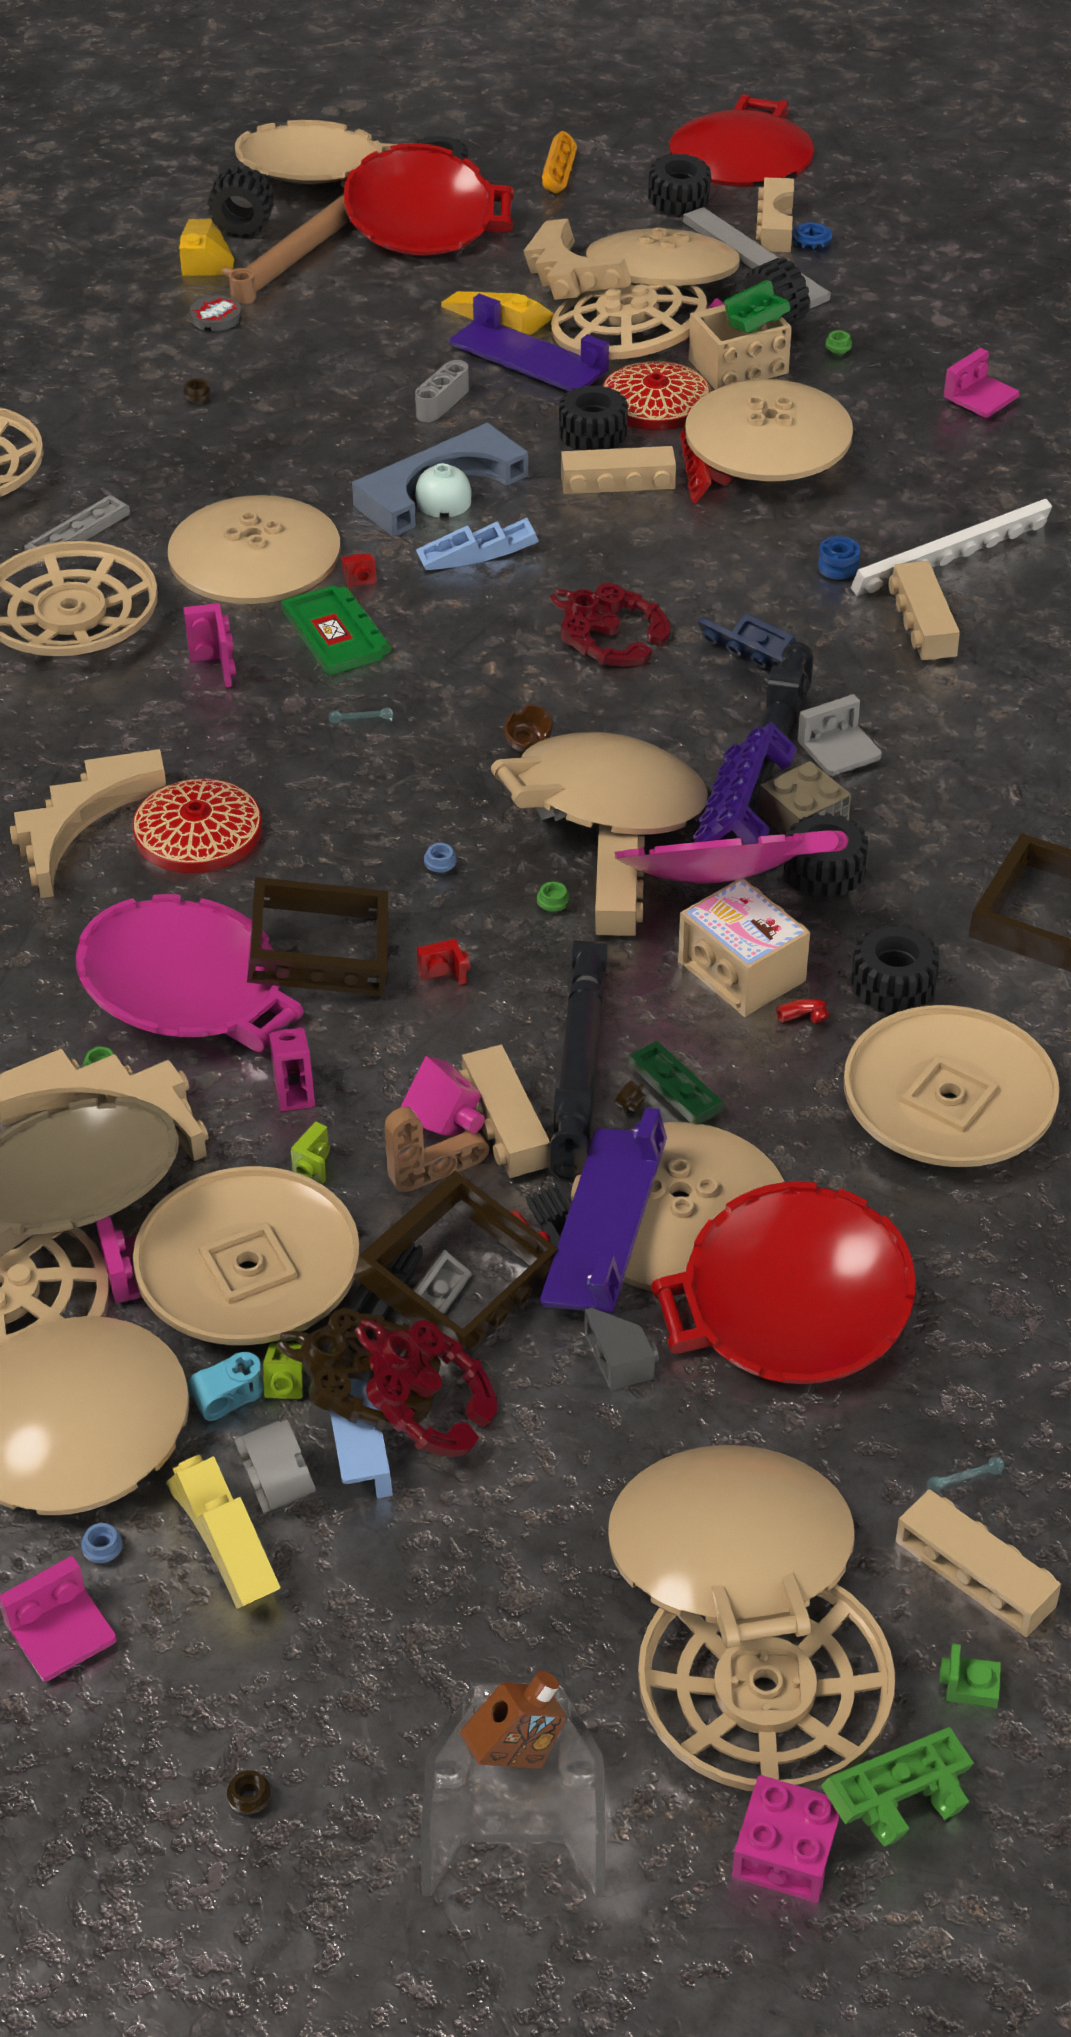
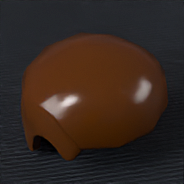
M532 704L525 705L524 709L519 713L511 712L503 728L506 742L515 751L524 753L535 743L550 738L553 727L551 715L544 708Z

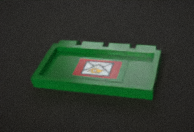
M332 585L281 601L282 611L328 676L382 660L383 655L388 654L392 649L389 642L347 586L337 588L336 585Z

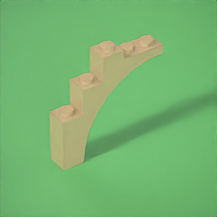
M568 218L545 221L524 249L530 273L539 274L542 287L550 286L554 300L575 298L581 292L624 288L628 287L632 282L625 258L596 259L579 256L571 252L570 250L575 240Z
M160 749L84 760L86 773L80 774L81 781L50 786L51 799L45 800L46 808L14 812L16 826H10L12 844L19 845L21 858L27 857L29 865L35 864V866L29 867L32 886H39L40 898L54 897V877L58 863L68 845L82 830L101 816L118 807L147 798L158 789L166 786Z
M61 1048L0 1074V1123L3 1127L25 1120L45 1110L49 1114L68 1110L69 1103L97 1098L99 1104L115 1103L114 1101L117 1097L134 1098L160 1107L172 1118L178 1132L179 1145L193 1161L207 1156L205 1141L209 1137L201 1120L196 1121L192 1116V1110L186 1096V1090H189L188 1080L182 1070L177 1071L169 1060L133 1074L130 1066H123L115 1054L80 1068L76 1060H69Z

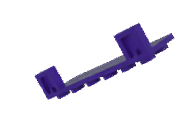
M480 293L473 297V322L449 339L450 345L463 351H468L483 359L491 360L506 368L514 369L524 373L526 376L537 378L568 392L575 388L590 386L609 371V342L587 334L581 338V355L501 325L500 301Z
M772 721L763 728L760 726L756 727L748 734L746 741L740 745L737 743L733 744L724 753V762L717 771L719 774L718 778L711 787L713 790L712 794L705 803L707 808L699 819L701 824L693 835L694 843L719 840L731 830L735 832L737 838H741V843L745 845L758 844V837L768 836L770 828L748 807L765 756L783 770L792 763L797 749Z
M645 1108L641 1123H636L634 1131L601 1128L595 1131L557 1246L558 1251L554 1255L540 1298L543 1307L574 1310L595 1308L606 1313L614 1312L667 1140L659 1109Z

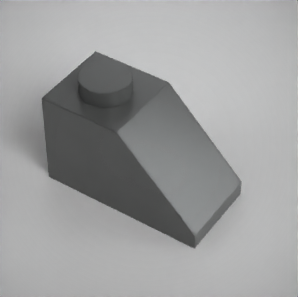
M595 1308L585 1309V1335L610 1391L654 1379L655 1363L659 1361V1354L654 1340L647 1339L642 1326Z

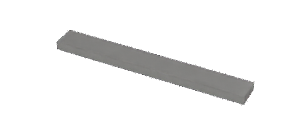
M704 207L684 214L683 222L700 234L715 238L734 248L740 256V261L751 269L779 258ZM802 274L809 288L810 304L808 306L810 309L830 301L831 292Z

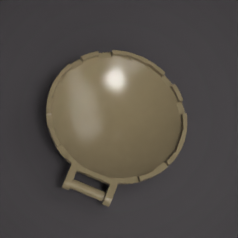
M117 1097L114 1101L115 1103L99 1104L97 1098L71 1102L69 1103L68 1110L49 1115L47 1110L42 1111L0 1134V1257L33 1234L60 1232L94 1223L124 1209L149 1192L168 1172L178 1152L179 1137L172 1118L160 1107L143 1100Z

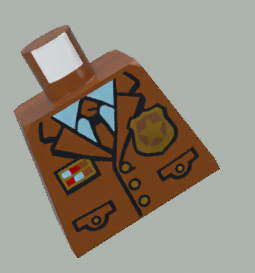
M539 1670L529 1684L512 1682L500 1684L460 1731V1735L478 1765L542 1768L566 1721V1714L554 1696L559 1688V1682L552 1674Z

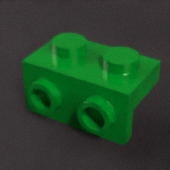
M769 280L756 284L724 301L729 325L745 333L755 332L759 329V326L767 322L777 321L783 314L791 311L788 300L774 295L772 282Z

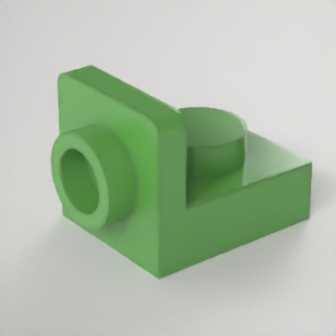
M952 1643L950 1658L942 1657L939 1675V1683L947 1684L946 1701L997 1708L1001 1662L960 1657L961 1644Z

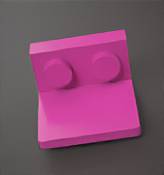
M979 348L947 369L944 398L975 412L979 416L988 418L1018 398L1019 391L986 375L989 368V351Z
M220 603L183 607L190 663L220 659L225 688L232 687L231 676L236 675L234 657H232V651L234 650L228 614L222 615Z
M110 1216L96 1221L100 1247L115 1303L142 1297L137 1286L133 1264L134 1245L137 1235L123 1238L121 1229L114 1230Z
M73 1556L64 1559L0 1595V1607L5 1625L43 1682L53 1679L117 1641L116 1634L86 1592L81 1568Z
M763 1775L758 1776L734 1850L732 1878L818 1904L823 1889L826 1863L840 1818L827 1795Z

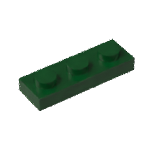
M657 1040L629 1055V1065L690 1123L695 1125L701 1124L723 1111V1101Z

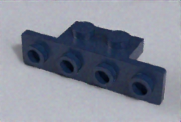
M746 613L741 617L733 631L703 617H700L697 622L705 640L712 644L720 643L725 645L730 652L737 656L746 655L755 664L763 668L766 666L772 668L773 665L778 666L783 659L785 647L789 643L796 642L793 635Z

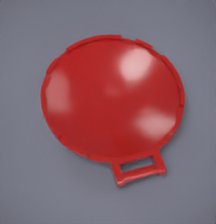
M742 94L733 110L709 113L692 119L679 127L670 140V155H673V153L689 154V156L698 157L699 160L706 162V165L711 169V183L735 187H753L754 182L764 181V178H786V175L791 173L796 175L801 173L812 161L814 145L811 137L803 128L785 119L789 108V101L781 100L776 102L750 98V95ZM750 107L756 109L774 111V113L770 114L757 110H748V108Z
M406 143L392 145L390 150L381 153L375 151L361 160V164L355 170L352 169L347 177L344 187V205L353 225L374 243L404 254L438 255L455 251L470 244L484 231L510 232L513 229L511 201L514 198V190L510 186L490 184L488 179L485 180L480 174V169L467 158L462 160L452 155V150L430 144ZM494 201L501 202V216L494 215Z
M795 1181L770 1184L753 1189L728 1202L726 1209L720 1212L713 1220L709 1219L700 1230L694 1241V1247L689 1262H687L686 1272L658 1278L651 1283L653 1296L659 1299L670 1335L667 1342L671 1353L680 1354L712 1346L729 1362L756 1376L783 1383H822L849 1376L872 1364L887 1352L903 1332L909 1320L915 1296V1271L908 1246L899 1230L886 1215L882 1217L867 1205V1200L841 1188L839 1191L817 1187L815 1182ZM681 1294L686 1295L695 1328L685 1331L674 1296Z

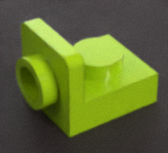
M315 1121L291 1148L292 1172L311 1178L322 1185L326 1181L325 1159L330 1150L327 1126Z
M270 1342L263 1361L264 1396L266 1398L301 1399L303 1396L304 1374L302 1363L282 1353L277 1347L278 1343ZM287 1343L292 1349L301 1348L300 1343Z

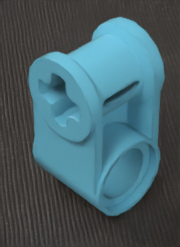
M240 1352L210 1368L198 1371L188 1380V1392L206 1420L214 1421L220 1419L229 1412L261 1397L264 1392L263 1378L259 1375L261 1373L259 1358L250 1352ZM238 1364H241L242 1372H239ZM251 1382L253 1387L252 1391H250L249 1383Z

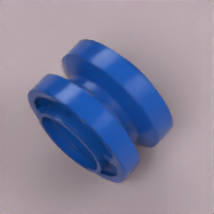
M843 536L825 539L819 548V571L824 576L837 580L855 576L859 569L860 545L855 540Z

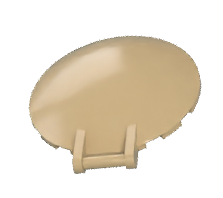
M288 120L285 126L275 127L274 123L257 126V132L252 134L246 131L236 140L235 154L244 165L253 170H258L259 173L289 183L315 185L345 180L351 170H355L361 164V160L375 151L381 153L390 150V146L398 144L379 143L378 140L372 141L371 134L361 129H357L356 132L347 130V125L320 120Z
M581 732L554 736L535 743L523 753L521 758L499 759L491 766L492 774L497 780L502 781L512 793V800L517 807H544L549 811L556 808L567 813L566 820L590 828L593 823L612 826L611 832L645 835L666 833L684 828L686 821L690 819L697 820L703 814L706 807L705 803L708 800V792L703 780L685 762L651 743L614 733Z
M100 1316L72 1317L52 1321L25 1331L0 1347V1504L13 1510L16 1507L36 1510L38 1515L75 1514L107 1505L137 1489V1482L153 1469L158 1471L175 1450V1441L182 1426L186 1425L189 1411L187 1381L183 1368L172 1350L159 1337L139 1325L120 1319Z
M717 1445L673 1454L648 1466L637 1474L621 1491L612 1508L609 1519V1546L616 1567L632 1588L638 1586L651 1596V1603L681 1616L683 1611L706 1616V1622L718 1624L725 1647L731 1648L740 1646V1641L795 1633L797 1637L811 1634L810 1620L806 1607L810 1606V1599L823 1590L829 1592L845 1573L846 1564L854 1548V1523L850 1509L838 1489L820 1472L793 1457L768 1449L740 1445Z

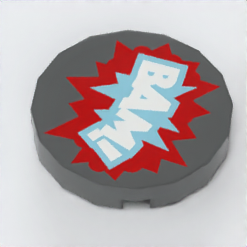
M213 295L203 297L195 301L189 310L192 324L201 330H205L204 327H210L211 331L217 332L228 330L237 325L239 318L242 317L239 302L227 296Z

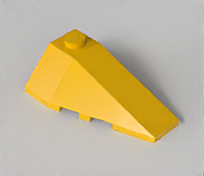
M188 219L181 234L179 246L182 276L223 275V268L234 269V256L217 224H214L212 219Z
M457 291L441 302V307L473 320V297L480 293L496 299L501 303V325L529 336L552 321L554 315L553 312L539 302L516 293Z

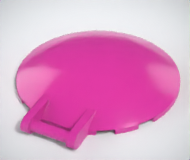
M818 831L797 833L785 837V834L758 837V844L745 845L741 843V838L656 846L655 849L649 850L650 854L647 855L644 853V848L616 851L614 853L615 859L659 878L689 883H721L760 874L781 865L796 855L842 851L848 845V836L842 831Z
M156 894L152 896V900L135 902L132 898L119 902L99 913L89 922L80 935L76 951V969L83 987L90 997L105 1011L137 1028L177 1037H203L225 1033L248 1048L261 1052L269 1045V1034L271 1032L280 1031L288 1023L296 1022L304 1014L301 1004L280 992V986L247 983L251 919L220 903L201 898L200 903L180 900V895ZM262 930L261 949L273 950L268 942L269 936ZM256 966L255 970L265 971V967ZM267 1010L277 1014L261 1029L252 1024Z

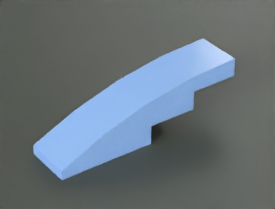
M524 518L501 529L497 521L473 533L467 525L416 549L425 570H434L488 561L538 543L539 540L528 518Z

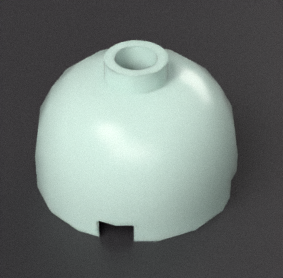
M442 463L426 469L420 475L416 484L415 498L417 508L424 514L440 518V513H449V517H454L464 513L471 505V486L467 476L459 468Z

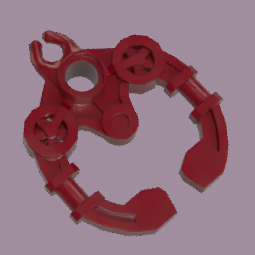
M603 583L597 587L596 592L587 589H579L574 592L557 589L555 594L550 596L553 604L564 611V619L560 630L561 640L568 645H572L582 655H589L597 659V663L601 665L639 666L643 665L651 657L652 649L642 642L632 643L625 650H615L610 647L604 650L596 646V640L590 637L591 630L599 631L605 635L616 634L619 629L620 619L613 613L620 611L622 607L632 612L638 609L645 613L644 618L652 623L647 631L648 642L662 646L669 640V620L659 608V604L655 602L650 603L643 599L642 595L624 590L617 584ZM557 596L567 597L569 600L560 601Z
M362 1319L360 1322L361 1326L356 1327L355 1333L359 1342L370 1353L369 1364L374 1372V1376L368 1381L366 1386L368 1400L375 1408L384 1413L385 1417L393 1425V1428L398 1432L402 1430L415 1442L414 1446L418 1450L424 1449L433 1454L447 1457L466 1455L479 1439V1436L469 1424L465 1422L454 1424L446 1434L435 1431L431 1426L424 1429L412 1418L415 1412L407 1407L405 1401L408 1399L410 1389L425 1398L431 1397L440 1389L442 1385L441 1377L432 1368L429 1361L436 1356L442 1358L441 1360L446 1364L452 1361L464 1372L462 1378L467 1382L473 1394L466 1404V1415L471 1421L484 1428L497 1412V1400L492 1384L481 1366L482 1363L477 1358L473 1360L461 1349L462 1345L458 1341L443 1334L430 1321L419 1320L408 1330L388 1331L375 1321ZM364 1328L370 1329L375 1333L376 1341L370 1340L367 1337Z

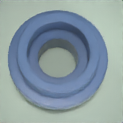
M445 843L431 845L424 855L425 866L429 870L438 873L451 870L457 862L456 854L452 847Z
M106 1523L92 1525L87 1529L81 1541L83 1555L94 1563H106L113 1560L119 1555L123 1545L122 1537L118 1530ZM100 1544H107L103 1547H97Z

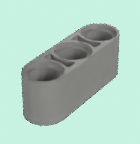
M462 360L447 362L416 389V418L419 421L434 422L438 420L468 393L469 375L466 362Z

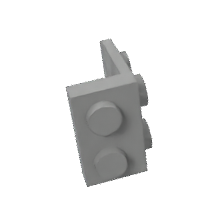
M854 694L801 711L799 715L798 742L829 776H834L881 759V750L858 726L860 700Z

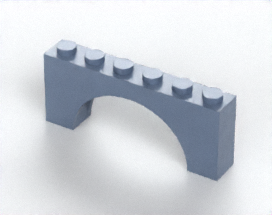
M487 422L353 481V506L394 537L416 527L415 503L411 498L415 494L416 484L420 475L426 469L444 463L459 468L465 475L491 478L507 486L528 476V452Z

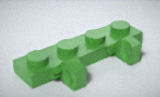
M948 1727L832 1775L821 1787L844 1824L862 1817L867 1826L871 1825V1831L885 1847L897 1842L910 1829L897 1810V1802L923 1791L926 1797L931 1795V1804L944 1820L957 1815L969 1803V1800L959 1786L960 1783L957 1776L965 1773L974 1762L952 1729Z

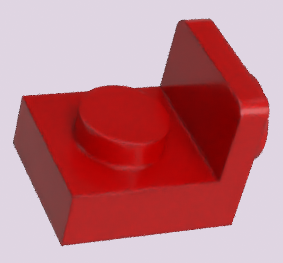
M370 553L341 557L342 568L348 587L377 583L376 562Z
M456 938L417 947V967L421 980L454 973L459 985L466 984V971L471 968L467 951H461Z

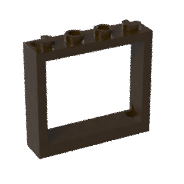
M1021 833L973 910L969 937L1071 972L1070 938L998 914L1027 865L1071 880V849Z
M255 877L247 983L383 996L387 976L388 891ZM263 908L376 919L375 961L261 949ZM369 908L376 909V911H369ZM256 966L265 967V971H256L255 968ZM368 977L377 978L376 983L368 982Z
M455 1170L358 1256L354 1278L412 1324L419 1320L430 1321L443 1334L458 1341L462 1345L461 1349L464 1352L468 1349L474 1351L482 1343L486 1332L492 1326L498 1328L503 1324L510 1313V1309L515 1304L521 1306L527 1301L533 1292V1287L538 1282L546 1283L554 1255L558 1248ZM453 1207L530 1265L463 1329L385 1269Z

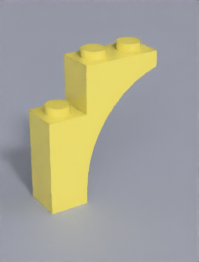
M201 1454L179 1463L173 1469L175 1475L166 1484L172 1497L184 1508L203 1538L222 1575L236 1609L281 1589L242 1499L238 1497L233 1500L215 1457L213 1456L203 1461Z

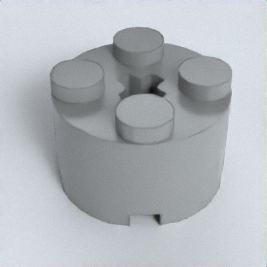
M286 1418L234 1439L263 1514L306 1497L316 1491L307 1465H305L300 1447Z

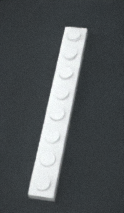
M1043 499L858 569L851 589L856 596L867 592H876L881 587L889 584V577L893 576L894 564L929 561L931 567L944 566L953 559L961 556H970L975 551L985 547L991 548L1000 541L1008 538H1017L1022 533L1031 529L1038 530L1046 524L1052 505L1047 499Z

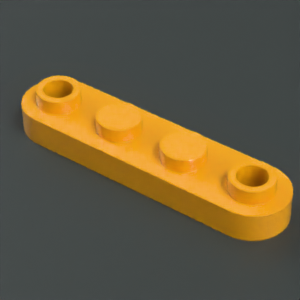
M565 131L559 132L553 138L542 174L544 188L548 192L558 194L566 187L577 150L575 141Z

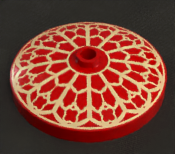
M644 361L629 364L610 374L602 386L609 387L611 390H617L620 392V395H624L628 402L627 426L643 430H670L685 426L688 413L694 404L710 393L707 381L698 372L684 365L665 361Z
M190 779L160 788L140 804L133 818L134 840L139 852L154 865L179 873H206L231 866L243 859L254 849L262 833L261 811L256 800L239 786L215 779Z

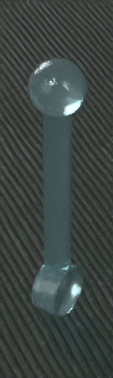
M388 707L383 708L382 711L340 714L338 711H332L328 716L331 723H338L345 719L372 717L390 719L393 711Z
M993 1457L989 1460L988 1464L943 1478L933 1476L927 1481V1486L933 1492H938L944 1485L990 1472L998 1475L1003 1472L1004 1461L1001 1458Z

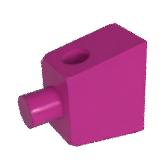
M296 1028L271 1032L269 1034L280 1112L315 1107L310 1052L305 1030ZM288 1075H299L300 1082L288 1084Z
M425 1056L401 1107L412 1108L421 1120L423 1128L451 1137L462 1134L464 1130L472 1134L477 1133L482 1128L485 1120L484 1115L475 1110L481 1098L480 1091L447 1061Z

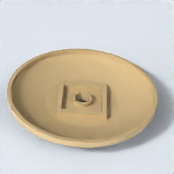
M665 228L636 229L612 234L593 242L586 251V257L625 258L632 283L646 285L685 286L709 283L732 275L737 271L740 263L738 252L724 242L696 232Z
M763 379L729 384L703 396L688 413L685 433L687 442L695 455L709 466L721 472L750 480L786 481L817 474L836 464L847 453L851 445L853 425L846 409L830 395L816 388L796 382Z
M242 496L208 505L183 520L174 530L169 540L168 560L175 577L184 586L199 595L227 603H268L294 597L322 582L333 571L339 560L341 551L340 536L331 519L309 504L279 496Z
M953 1005L922 1006L887 1016L869 1027L857 1039L848 1054L845 1064L844 1091L850 1110L861 1126L873 1138L891 1150L908 1158L934 1165L948 1167L982 1166L997 1163L1020 1154L1035 1144L1048 1130L1055 1117L1059 1101L1058 1076L1050 1057L1041 1045L1015 1024L994 1014L968 1007ZM953 1093L957 1097L950 1099L942 1095Z
M688 1122L663 1123L667 1140L623 1282L652 1291L651 1283L654 1280L686 1272L687 1262H689L694 1241L709 1219L713 1220L720 1212L726 1209L728 1202L746 1192L766 1185L784 1182L773 1162L753 1144L733 1133L708 1125H695ZM580 1174V1175H577L576 1178H575V1180H574V1183H573V1186H572V1191H571V1198H570L571 1204H572V1201H573V1198H574V1195H575V1192H576V1189H577V1186H578V1183H579L581 1174ZM682 1191L689 1194V1196L676 1198L671 1194Z
M244 1166L218 1170L202 1175L179 1186L165 1196L142 1223L134 1245L133 1264L137 1286L143 1299L150 1309L166 1324L190 1337L207 1342L225 1345H254L280 1340L282 1332L304 1331L330 1314L347 1295L354 1282L358 1256L360 1255L358 1231L349 1210L325 1186L311 1178L289 1170L262 1166ZM246 1261L257 1264L249 1269L239 1267L241 1263Z

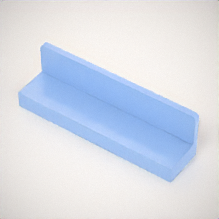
M350 1379V1394L354 1397L362 1398L363 1406L378 1410L368 1400L366 1393L368 1381ZM330 1411L342 1483L350 1484L373 1479L377 1498L393 1496L383 1433L375 1430L373 1425L357 1421L355 1424Z

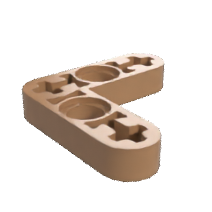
M400 1107L392 1111L385 1120L388 1176L400 1192L415 1190L445 1178L455 1170L460 1172L475 1166L487 1157L490 1150L488 1143L481 1133L472 1134L469 1131L424 1148L422 1122L410 1107ZM411 1146L407 1151L399 1154L404 1148ZM445 1157L440 1163L433 1165L437 1160Z

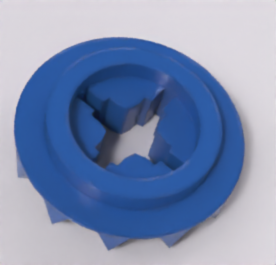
M804 223L792 230V240L795 242V245L802 246L803 249H822L824 245H829L832 239L831 230L819 223Z

